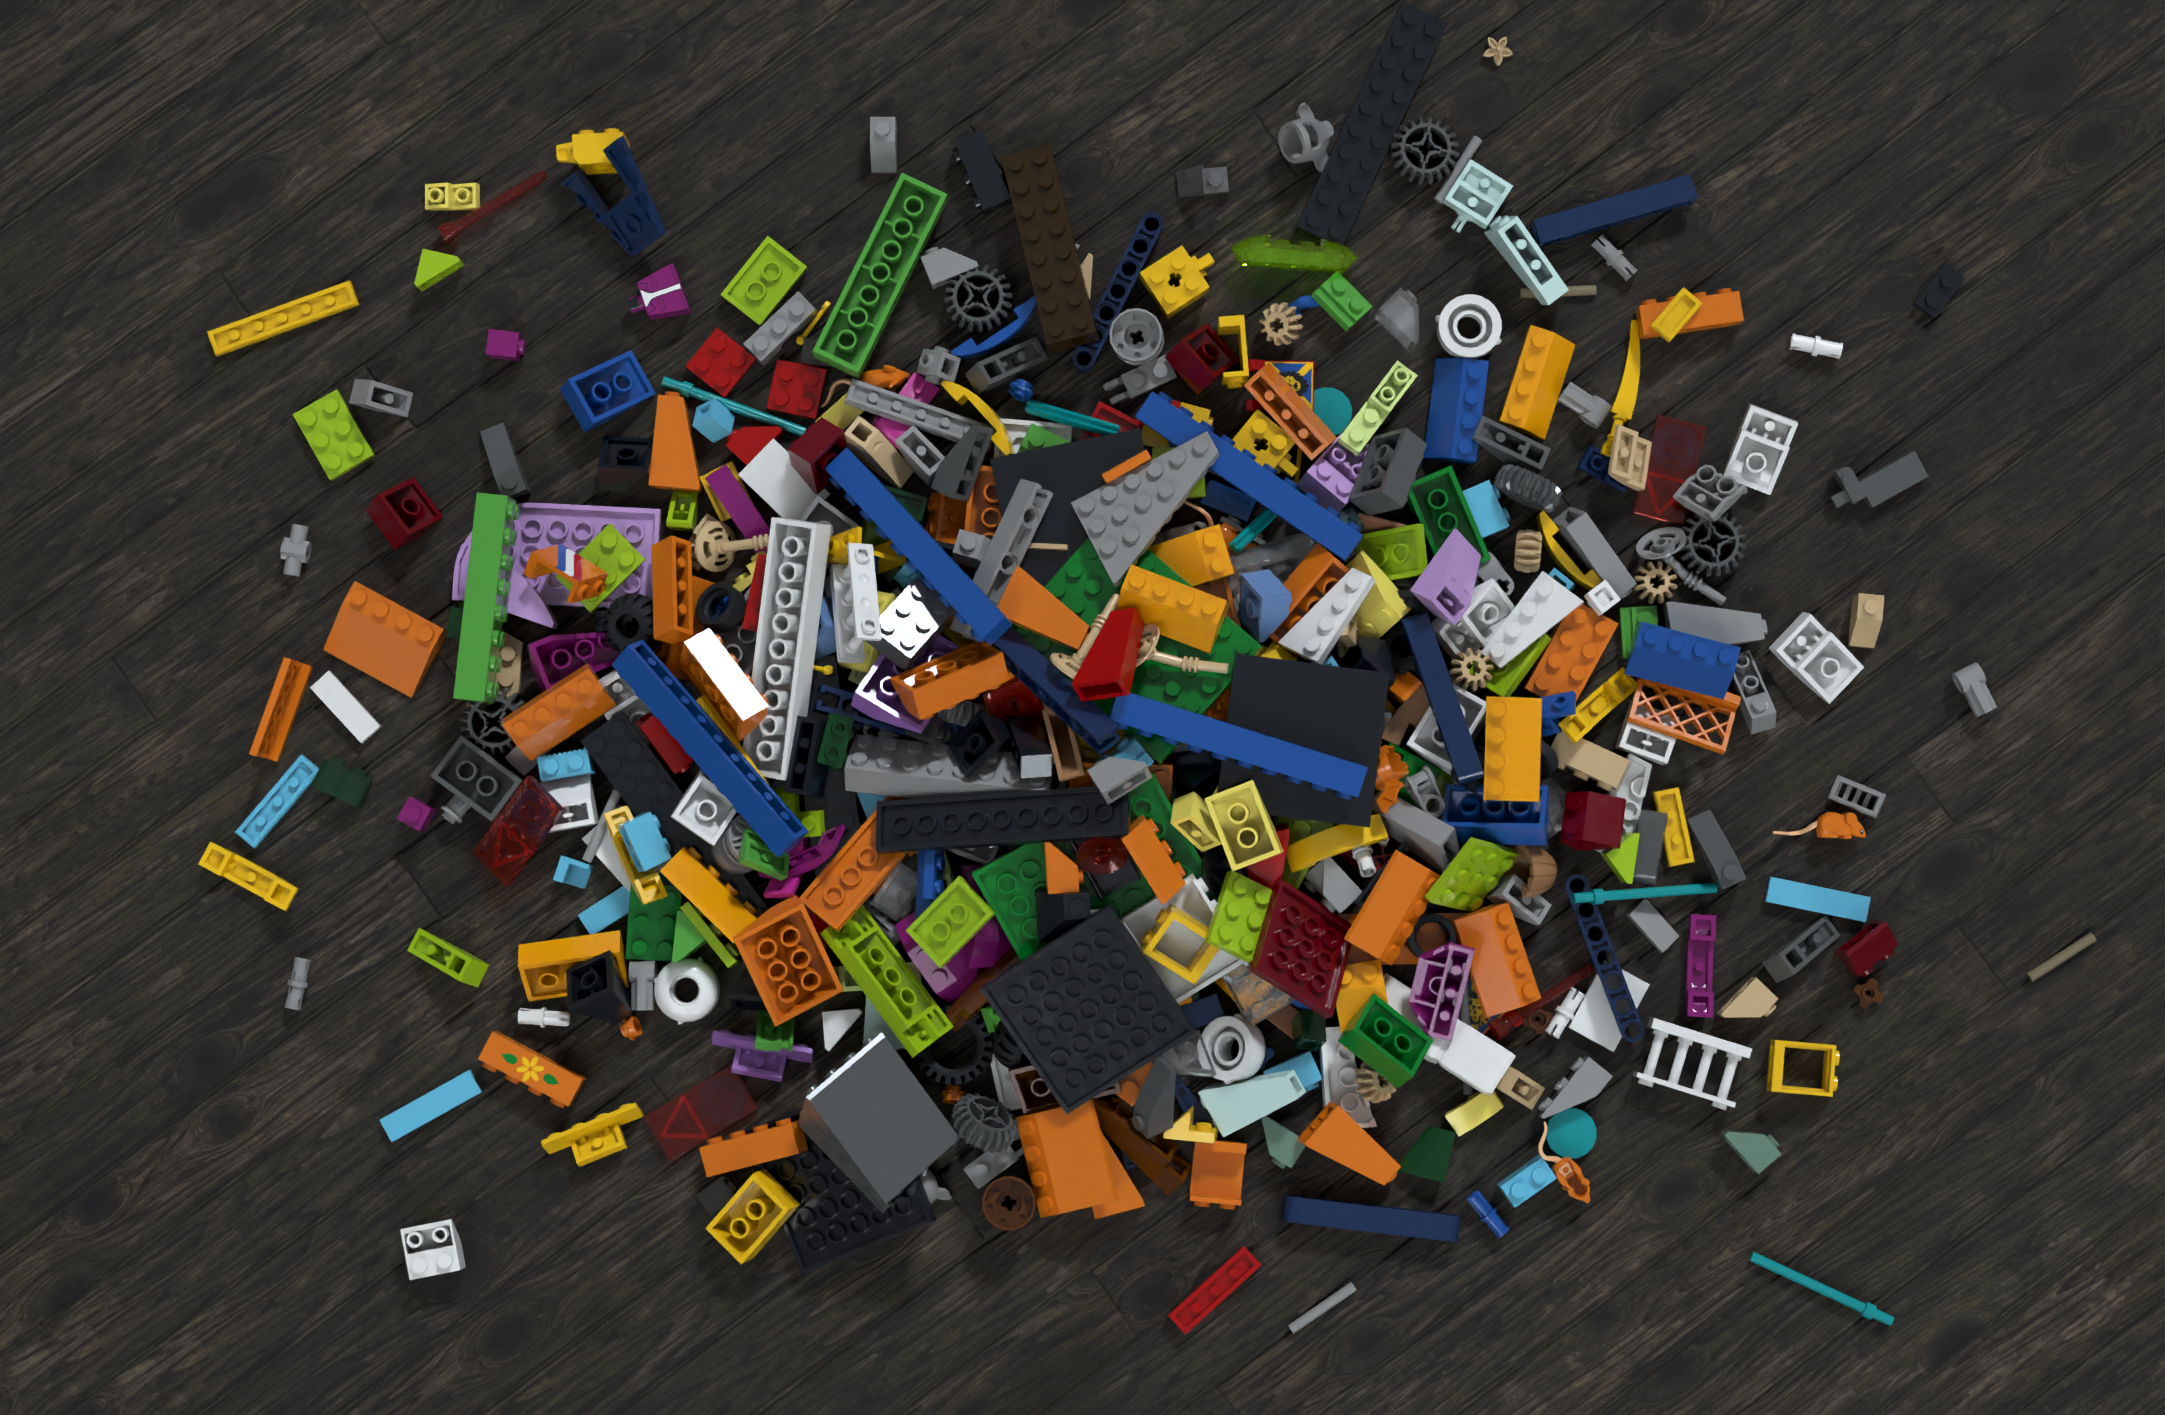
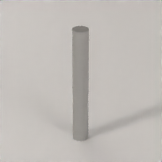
M1473 136L1457 161L1456 166L1452 169L1434 197L1436 202L1443 204L1451 188L1480 146L1482 140L1479 137Z
M614 789L583 855L582 860L592 863L607 829L604 813L615 810L621 798L619 792Z
M1350 1282L1288 1325L1293 1334L1357 1291Z

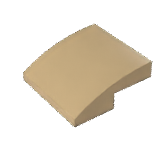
M1619 424L1615 425L1608 474L1629 488L1636 491L1645 490L1652 442L1638 437L1639 432Z

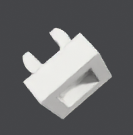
M1606 579L1584 595L1588 601V606L1598 616L1621 600Z

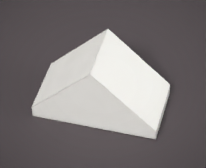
M858 1008L822 1012L824 1043L827 1051L833 1049L864 1011Z

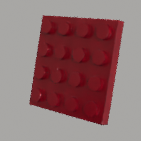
M1277 880L1274 882L1250 972L1322 1017H1333L1352 945L1344 937L1352 924L1337 914L1331 913L1329 909L1284 880Z

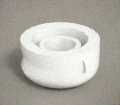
M1474 294L1458 296L1444 307L1440 315L1435 316L1439 342L1443 349L1455 358H1481L1502 341L1500 339L1502 330L1500 314L1496 307L1482 296ZM1472 317L1477 320L1480 325V334L1473 339L1462 337L1457 329L1460 319Z
M701 957L698 959L685 958L677 963L670 962L659 972L654 980V996L658 1007L669 1018L678 1021V1025L704 1018L715 1008L719 1000L720 984L714 970L703 962ZM685 977L693 979L699 989L696 999L689 1003L679 1000L675 992L676 984Z
M1235 1014L1234 1017L1223 1016L1216 1018L1208 1024L1201 1035L1199 1057L1203 1068L1209 1075L1223 1080L1227 1085L1232 1084L1234 1081L1249 1079L1255 1075L1265 1058L1266 1045L1261 1031L1255 1024L1244 1019L1240 1014ZM1236 1039L1239 1044V1053L1233 1060L1231 1047Z

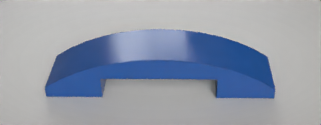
M1035 296L1014 309V315L1017 320L978 346L970 338L950 351L951 354L961 358V360L970 359L990 353L1006 344L1025 327L1037 307Z

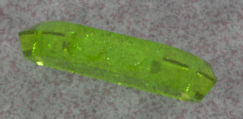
M1259 235L1244 239L1230 248L1236 259L1243 266L1323 272L1338 271L1343 273L1358 259L1345 246L1324 239L1320 240V246H1315L1314 242L1303 241L1300 242V245L1290 244L1289 240L1282 239L1275 240V243H1270V235Z

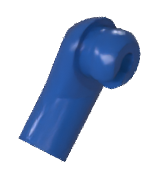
M1311 295L1298 297L1288 307H1297L1295 315H1302L1301 310L1319 307L1320 305Z

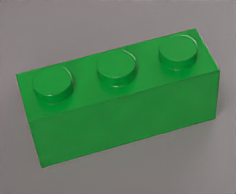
M1373 993L1348 1022L1338 1042L1398 1088L1413 1078L1433 1040Z

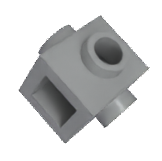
M935 346L934 350L923 349L916 373L925 376V381L939 385L940 381L943 380L954 383L961 358L949 354L948 349Z

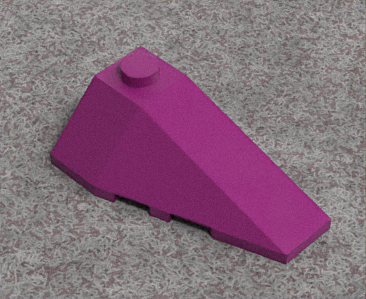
M607 632L550 635L528 644L531 669L540 691H546L587 663L594 672L610 667L621 653L615 651L610 646V643L607 642L604 636Z

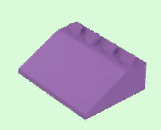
M939 635L908 670L960 647ZM880 654L856 689L851 706L873 719L921 734L931 718L920 720L907 711L890 681L891 677L905 671L883 654Z

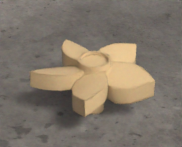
M1507 37L1501 38L1498 43L1493 38H1487L1490 48L1484 52L1483 56L1493 57L1494 63L1497 66L1500 65L1503 57L1513 55L1512 51L1505 47Z

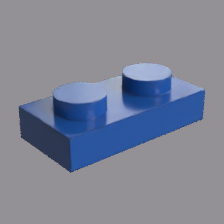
M1210 479L1205 491L1206 497L1202 498L1200 504L1247 523L1256 501L1245 493Z

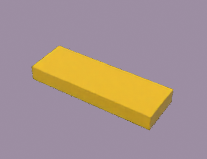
M1679 787L1652 792L1656 811L1668 814L1663 842L1668 867L1695 862Z

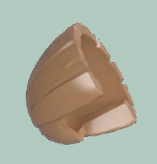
M1535 845L1507 846L1513 848L1518 853V856L1513 861L1512 867L1505 871L1502 877L1515 874L1521 880L1526 879L1528 881V884L1521 886L1522 898L1542 894L1552 887L1557 877V864L1548 852Z

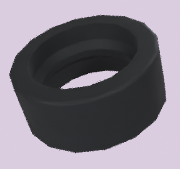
M717 582L709 586L699 597L696 605V616L711 631L726 633L740 623L746 609L745 597L731 584ZM729 596L730 600L726 610L719 617L712 619L713 610L722 599Z
M1431 913L1420 916L1412 934L1407 938L1408 948L1414 956L1419 958L1420 954L1425 953L1418 946L1416 935L1419 928L1426 923H1437L1442 926L1446 933L1445 944L1449 942L1456 944L1457 936L1455 929L1448 919Z

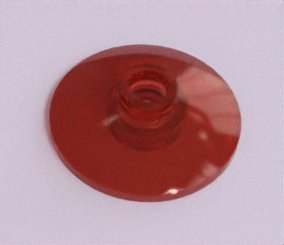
M1113 837L1091 838L1084 842L1076 853L1078 866L1083 871L1094 875L1113 873L1122 868L1128 859V849L1123 841Z

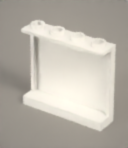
M1192 873L1183 879L1186 884L1165 904L1162 905L1157 896L1120 918L1141 949L1143 934L1146 930H1151L1154 927L1157 914L1162 908L1166 909L1169 903L1207 927L1210 926L1217 902L1215 899L1209 901L1205 894L1209 889L1202 878L1196 879ZM1173 920L1154 948L1186 968L1204 943L1205 938L1178 921ZM1219 949L1194 985L1146 955L1178 1003L1241 964L1249 965L1247 962Z

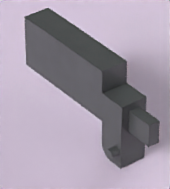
M1910 451L1860 480L1857 479L1850 467L1836 469L1833 471V474L1842 490L1830 496L1835 508L1847 502L1854 504L1861 499H1864L1868 508H1873L1929 476L1917 453Z

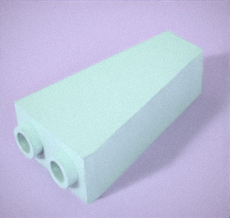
M1498 216L1489 223V228L1484 231L1485 235L1524 284L1534 293L1541 305H1550L1569 290L1518 216Z
M1293 1069L1253 1076L1246 1080L1234 1081L1230 1085L1224 1082L1213 1083L1206 1086L1198 1094L1200 1095L1201 1104L1209 1111L1213 1118L1214 1127L1218 1128V1132L1225 1137L1297 1100L1306 1093V1090Z

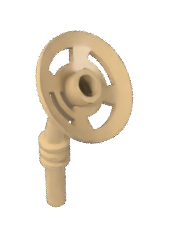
M720 521L708 522L700 528L696 535L694 543L695 555L703 568L711 572H720L727 569L733 563L737 550L755 549V551H758L759 548L764 550V547L768 549L769 536L764 534V537L759 535L757 538L755 535L753 539L736 540L734 532L727 524ZM714 528H721V531H716L712 534L708 533ZM721 535V539H714L716 536ZM704 542L708 543V551L710 553L708 558L704 554ZM719 554H724L723 557L718 558ZM727 559V561L722 565H714L715 562H722Z
M1113 594L1102 613L1096 616L1091 625V631L1077 654L1073 653L1072 657L1062 653H1052L1050 655L1052 663L1072 679L1076 676L1110 612L1116 610L1119 599L1118 594Z
M1155 624L1144 626L1136 667L1146 660H1152L1182 668V671L1188 669V672L1193 670L1194 673L1198 671L1228 673L1229 664L1202 661L1199 660V657H1196L1195 660L1193 657L1188 659L1187 656L1180 658L1156 651L1155 647L1160 636L1159 627Z

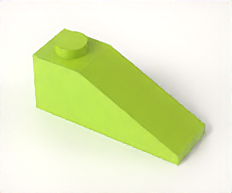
M418 928L407 950L458 981L475 987L479 986L489 967V964L421 928Z

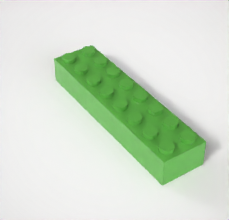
M901 173L813 349L814 358L860 379L948 202L946 193Z
M478 492L476 495L454 699L493 704L494 698H498L499 683H496L497 673L501 672L502 658H499L500 647L503 648L505 642L502 624L507 621L508 607H504L505 597H509L511 582L507 581L508 571H512L514 557L510 556L511 546H515L517 532L513 530L514 520H518L520 511L519 505H516V500L506 495Z

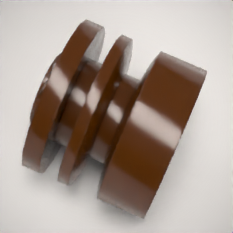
M1014 1176L1001 1177L994 1180L986 1188L982 1198V1210L986 1219L994 1227L1002 1230H1016L1025 1226L1032 1218L1036 1208L1035 1195L1031 1187L1024 1180ZM1005 1196H1010V1199L1016 1200V1204L1012 1205L1013 1210L1011 1211L1001 1206V1202L1005 1201Z

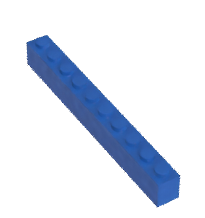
M1153 391L1135 416L1138 421L1176 447L1208 431L1220 454L1216 462L1208 469L1344 562L1348 561L1364 538L1360 533L1362 529L1350 520L1347 524L1340 520V513L1329 506L1324 509L1318 505L1320 501L1309 492H1306L1304 495L1296 490L1298 485L1287 477L1284 481L1277 477L1276 473L1278 471L1265 463L1261 466L1255 462L1256 456L1248 450L1243 449L1241 452L1233 447L1235 445L1233 440L1224 434L1221 438L1214 434L1215 428L1202 420L1198 423L1192 419L1194 415L1183 406L1179 409L1171 404L1173 400L1160 391L1158 395Z
M846 447L825 468L831 475L828 480L838 490L842 487L846 491L843 496L853 506L858 504L862 508L859 513L866 521L870 523L873 520L876 523L875 531L884 540L889 538L893 542L890 547L900 557L904 554L909 559L906 564L916 574L920 571L925 576L922 581L930 590L933 591L935 588L940 593L938 599L947 608L952 606L956 610L953 615L963 625L968 623L972 627L969 632L978 642L981 643L984 640L991 646L1013 625L853 452Z
M643 639L628 645L612 663L618 675L634 690L635 695L646 704L651 713L665 726L668 733L684 748L685 753L691 756L701 771L710 778L718 791L734 806L736 812L741 814L751 829L766 843L768 849L777 857L792 850L809 831Z
M1131 692L1130 695L1114 697L1108 716L1121 729L1127 730L1128 726L1138 728L1137 733L1152 738L1154 733L1163 736L1162 741L1177 746L1178 741L1188 744V750L1202 753V750L1205 749L1213 752L1212 757L1223 761H1227L1228 757L1237 759V765L1251 769L1252 765L1262 767V773L1275 777L1277 772L1287 775L1286 780L1301 784L1302 780L1312 783L1311 788L1326 792L1327 788L1337 791L1336 796L1348 800L1351 799V796L1359 797L1368 767Z

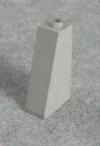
M1569 507L1552 520L1559 528L1558 533L1589 571L1593 569L1602 581L1606 579L1620 599L1632 592L1631 588L1637 583L1586 512Z
M1678 602L1662 604L1665 626L1668 629L1730 645L1761 641L1765 639L1764 634H1767L1766 621L1761 618L1759 613Z
M1378 791L1373 798L1371 815L1380 814L1388 835L1399 843H1404L1410 848V851L1443 873L1459 853L1455 828L1397 797L1398 803L1393 804L1388 809L1387 814H1384L1376 802L1382 793Z

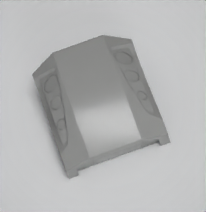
M1704 465L1697 470L1696 474L1688 477L1673 495V498L1689 510L1714 522L1748 491L1746 486L1737 483L1733 477L1723 476L1721 473H1717L1713 466Z

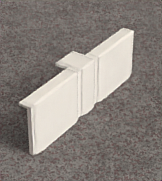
M1385 974L1384 983L1388 1005L1425 1033L1423 1026L1408 1003L1411 988L1392 976ZM1457 1019L1452 1042L1428 1036L1433 1042L1423 1059L1435 1064L1438 1062L1442 1068L1481 1093L1491 1096L1516 1056L1479 1031Z

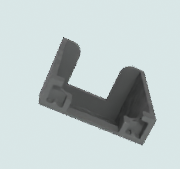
M881 1033L876 1038L873 1036L868 1038L861 1046L863 1048L857 1054L852 1052L843 1061L844 1065L838 1070L832 1069L824 1077L825 1081L819 1086L813 1085L805 1093L806 1098L802 1103L803 1108L799 1112L800 1118L797 1125L883 1213L892 1205L890 1201L896 1195H900L904 1188L937 1159L940 1160L944 1154L948 1156L956 1149L960 1137H958L957 1133L887 1038Z

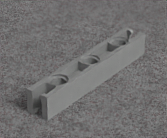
M1020 479L973 578L974 583L996 606H998L1016 566H1020L1053 496L1052 492L1041 489L1042 486L1038 483ZM955 617L950 629L956 633L963 634L962 636L969 640L978 642L969 632L972 627L968 623L963 625Z

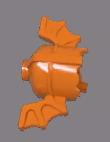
M1380 745L1375 789L1382 792L1376 802L1384 814H1387L1388 809L1393 804L1398 803V792L1404 787V784L1399 780L1409 773L1407 763L1401 761V756L1399 753L1394 752L1395 748L1392 745H1384L1382 747Z

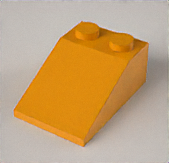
M1219 524L1148 548L1193 588L1230 577L1234 574Z
M1380 960L1346 965L1336 1002L1341 1034L1348 1022L1373 993L1388 1004Z

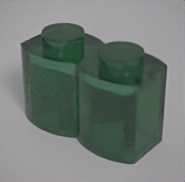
M332 756L331 760L324 758L311 786L360 808L373 783V780L368 778L370 773L357 767L352 771L345 767L347 762Z

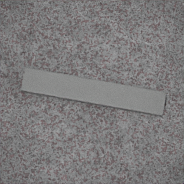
M854 378L850 382L844 402L846 405L910 427L914 425L919 430L957 443L973 424L991 428L994 430L993 434L995 433L993 426ZM990 440L986 453L990 450L992 440Z

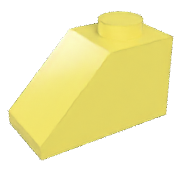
M1195 791L1174 799L1170 823L1201 852L1222 844L1206 802Z

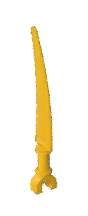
M1636 320L1631 321L1625 369L1616 399L1610 411L1616 415L1612 417L1614 422L1611 432L1607 435V440L1600 454L1607 457L1611 456L1615 425L1623 426L1627 420H1631L1636 403L1640 377V341Z

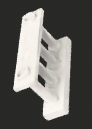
M848 543V565L832 564L829 568L837 662L863 663L865 660L864 640L881 641L882 639L873 544Z
M1650 1017L1647 1027L1654 1029L1652 1034L1655 1036L1643 1074L1636 1071L1633 1072L1632 1076L1639 1078L1638 1083L1653 1087V1084L1657 1083L1711 1100V1106L1726 1110L1727 1106L1735 1108L1736 1103L1727 1100L1738 1061H1741L1742 1057L1750 1058L1752 1048ZM1668 1034L1678 1037L1677 1042H1679L1668 1081L1655 1078L1653 1075L1664 1039L1668 1038ZM1693 1042L1703 1044L1701 1049L1704 1051L1693 1088L1690 1089L1678 1085L1689 1045L1692 1046ZM1719 1049L1727 1052L1726 1057H1728L1716 1097L1703 1093L1702 1090L1713 1054H1716Z

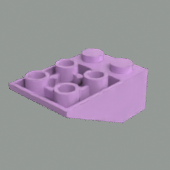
M1341 434L1297 484L1298 488L1305 494L1309 492L1320 500L1318 505L1324 509L1329 506L1338 513L1349 502V496L1370 445L1367 442L1358 456H1356L1337 442Z
M1454 528L1410 591L1434 616L1456 626L1470 606L1481 555Z

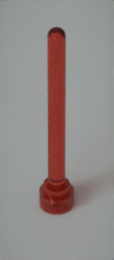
M543 171L536 173L456 222H449L447 224L444 222L437 226V229L445 242L449 244L456 239L455 236L459 235L458 232L545 181L546 173Z
M1591 965L1584 966L1543 993L1541 999L1525 1005L1507 1018L1494 1019L1488 1023L1491 1033L1498 1041L1509 1035L1508 1032L1511 1031L1512 1026L1591 975L1594 968Z

